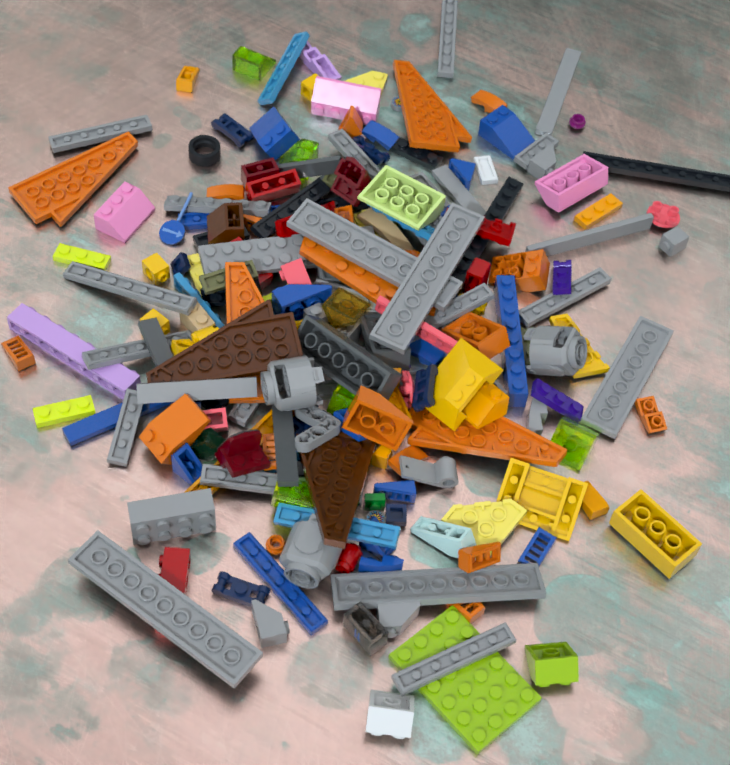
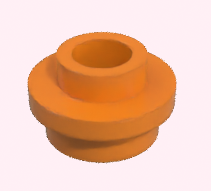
M280 535L270 536L266 541V550L272 555H280L286 543L285 539Z

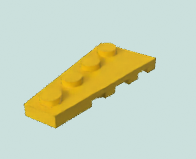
M568 314L550 316L549 322L551 326L574 327L580 333V329ZM585 338L587 343L586 362L584 367L573 375L574 379L607 373L610 369L608 364H604L600 359V354L592 349L587 338Z

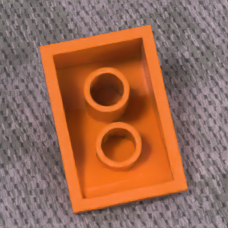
M472 312L464 314L441 329L443 333L456 341H459L460 338L464 339L489 359L502 353L503 350L510 346L505 326Z
M361 385L345 413L342 428L397 451L411 428L413 420L380 393Z
M184 394L150 421L139 438L161 464L172 465L171 455L185 443L191 446L211 420L188 394Z

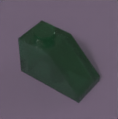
M208 428L201 432L190 447L198 459L211 461L217 459L214 454L218 452L217 448L226 439L212 428Z

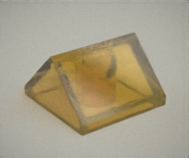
M340 287L322 304L330 325L335 329L354 325L371 306V304Z

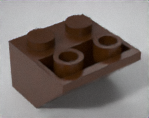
M242 202L224 203L207 215L208 245L230 242L239 236L244 240Z

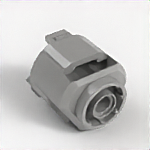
M538 326L537 328H528L523 336L524 340H531L529 347L530 365H525L526 371L530 374L573 376L585 365L587 343L585 338L574 327Z
M304 355L270 361L267 365V371L261 372L262 394L267 406L274 404L280 411H291L323 404L322 398L316 396L315 384L322 383L325 380L322 367H314V358H308Z
M312 513L308 521H299L292 526L279 557L281 565L285 568L284 576L291 583L307 589L316 588L319 582L329 576L331 571L335 569L342 548L323 544L316 515Z

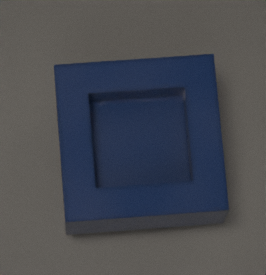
M182 252L170 263L173 274L180 272L184 275L191 268L187 254Z
M386 504V524L406 526L407 504Z

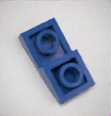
M372 120L362 130V134L371 142L377 141L388 151L399 139V136Z
M418 339L409 345L411 356L419 358L422 364L428 366L434 364L437 366L445 357V352L423 339Z
M383 555L381 562L372 557H361L358 573L400 571L403 569L404 559H400L395 555Z

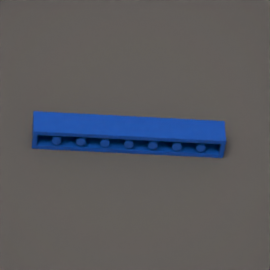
M496 275L494 297L497 323L506 327L510 346L500 353L502 369L504 370L502 372L504 389L508 392L509 396L508 407H525L529 393L515 276Z

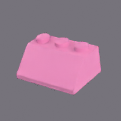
M124 182L93 214L95 229L126 243L155 211V206L140 188Z

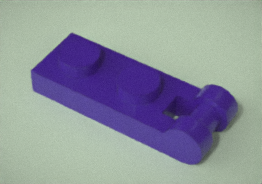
M566 260V262L553 261V295L571 294L572 260Z

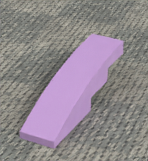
M307 41L299 56L302 62L320 77L340 80L341 75L325 54L321 55L316 46L312 48Z

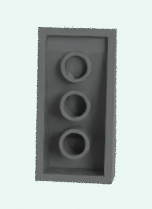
M378 312L359 313L366 350L392 368H402L401 371L409 370L410 346L403 355L369 339L371 331L382 314Z

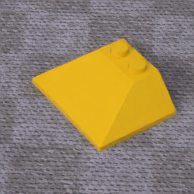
M460 338L437 367L438 374L435 376L433 393L435 405L425 408L455 432L467 417L461 411L485 381L492 385L504 370L464 339Z
M510 458L496 502L503 501V499H512L527 510V514L520 521L519 525L534 530L540 527L557 538L570 541L588 483L570 477L566 478L530 466L529 463Z

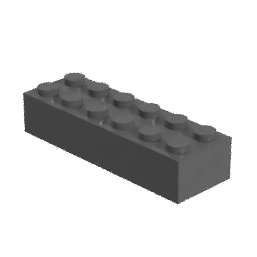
M306 314L297 330L303 356L306 355L308 358H314L315 367H322L323 373L354 395H356L362 385L380 393L389 400L402 374L321 318Z

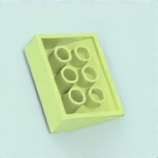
M385 165L358 195L357 199L419 231L435 221L442 213L446 195Z

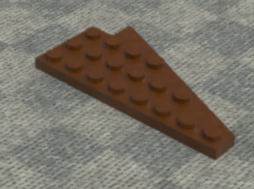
M266 300L146 373L147 382L248 377L260 375L261 372L267 371V365L270 361L303 356L293 312L274 315L271 300Z
M342 431L312 451L298 453L323 544L345 549L376 442L369 439L358 442Z

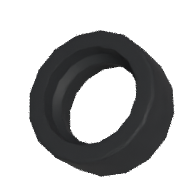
M199 135L190 140L188 144L189 159L195 165L209 167L216 164L221 157L220 143L213 136ZM202 147L214 150L209 154H199L196 152L197 149Z

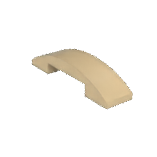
M370 207L357 215V218L365 226H372L382 239L403 250H414L401 230L391 220L387 219L384 214L375 212Z

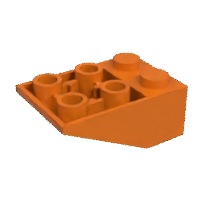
M544 249L493 257L488 284L494 286L496 275H514L516 290L536 292L546 290L550 262Z

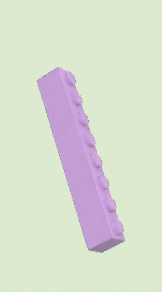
M22 303L7 316L10 330L120 399L124 400L126 389L137 391L136 383H141L140 375L135 370L128 369L123 363L88 370L82 359V352L95 350L96 348L91 343L81 340L75 333L65 330L62 325L52 322L47 316L39 314L33 307H28Z

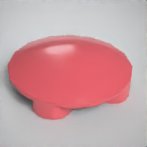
M654 201L647 209V214L652 213L654 216L652 223L656 226L673 228L680 222L679 208L677 206L662 204L660 201Z
M404 370L401 371L403 385L399 386L402 397H404L407 408L410 409L413 403L415 385L410 372Z

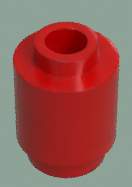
M346 543V547L342 549L335 569L341 574L352 572L363 555L361 548L355 543Z

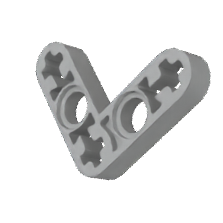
M316 406L295 410V417L312 426L295 437V448L300 453L312 451L337 436L341 431L340 420Z

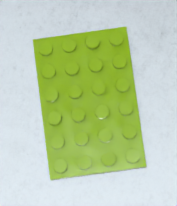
M452 605L391 652L388 658L401 671L480 633ZM498 652L417 689L476 755L481 753L542 700V697Z

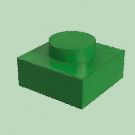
M365 493L364 511H384L385 493Z

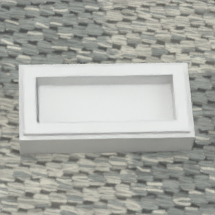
M490 155L474 157L473 162L476 163L475 168L481 185L498 184V177Z

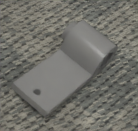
M403 455L399 456L401 478L441 488H452L459 483L456 462L449 456L441 457L435 463Z

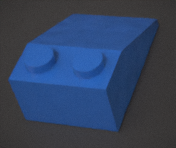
M501 105L480 120L478 135L513 160L517 154L535 142L516 114L504 105Z
M274 106L249 128L259 145L275 161L300 140Z
M288 284L272 290L273 313L277 315L293 312L295 321H300L303 319V309L317 303L331 306L332 286Z

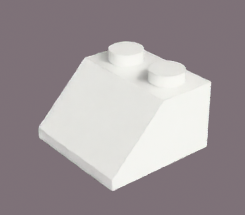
M371 689L366 732H370V734L375 736H382L383 734L392 735L397 739L411 738L414 717V695L406 694L401 697L400 693Z

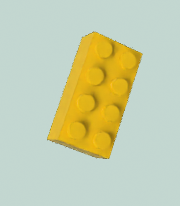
M642 489L614 510L609 522L616 531L669 579L697 555L702 545L697 538Z

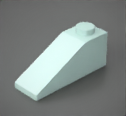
M421 516L410 528L411 533L451 557L458 558V550L462 548L476 546L472 529Z

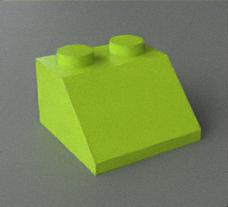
M567 642L525 645L530 678L536 686L549 687L550 684L570 685L572 682H579L578 656Z

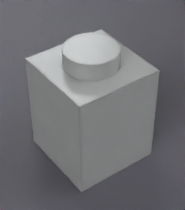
M676 226L662 234L659 247L671 257L686 248L689 236L680 227Z

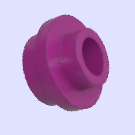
M574 114L569 120L570 126L575 129L583 128L586 124L585 117L581 114Z

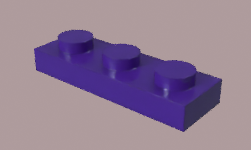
M538 378L533 381L532 397L575 423L581 421L583 405Z

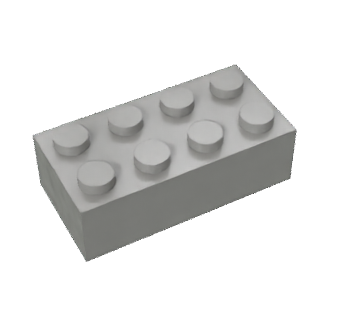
M211 488L127 502L134 545H145L159 540L167 541L170 538L189 537L198 533L207 534L216 530L215 507Z

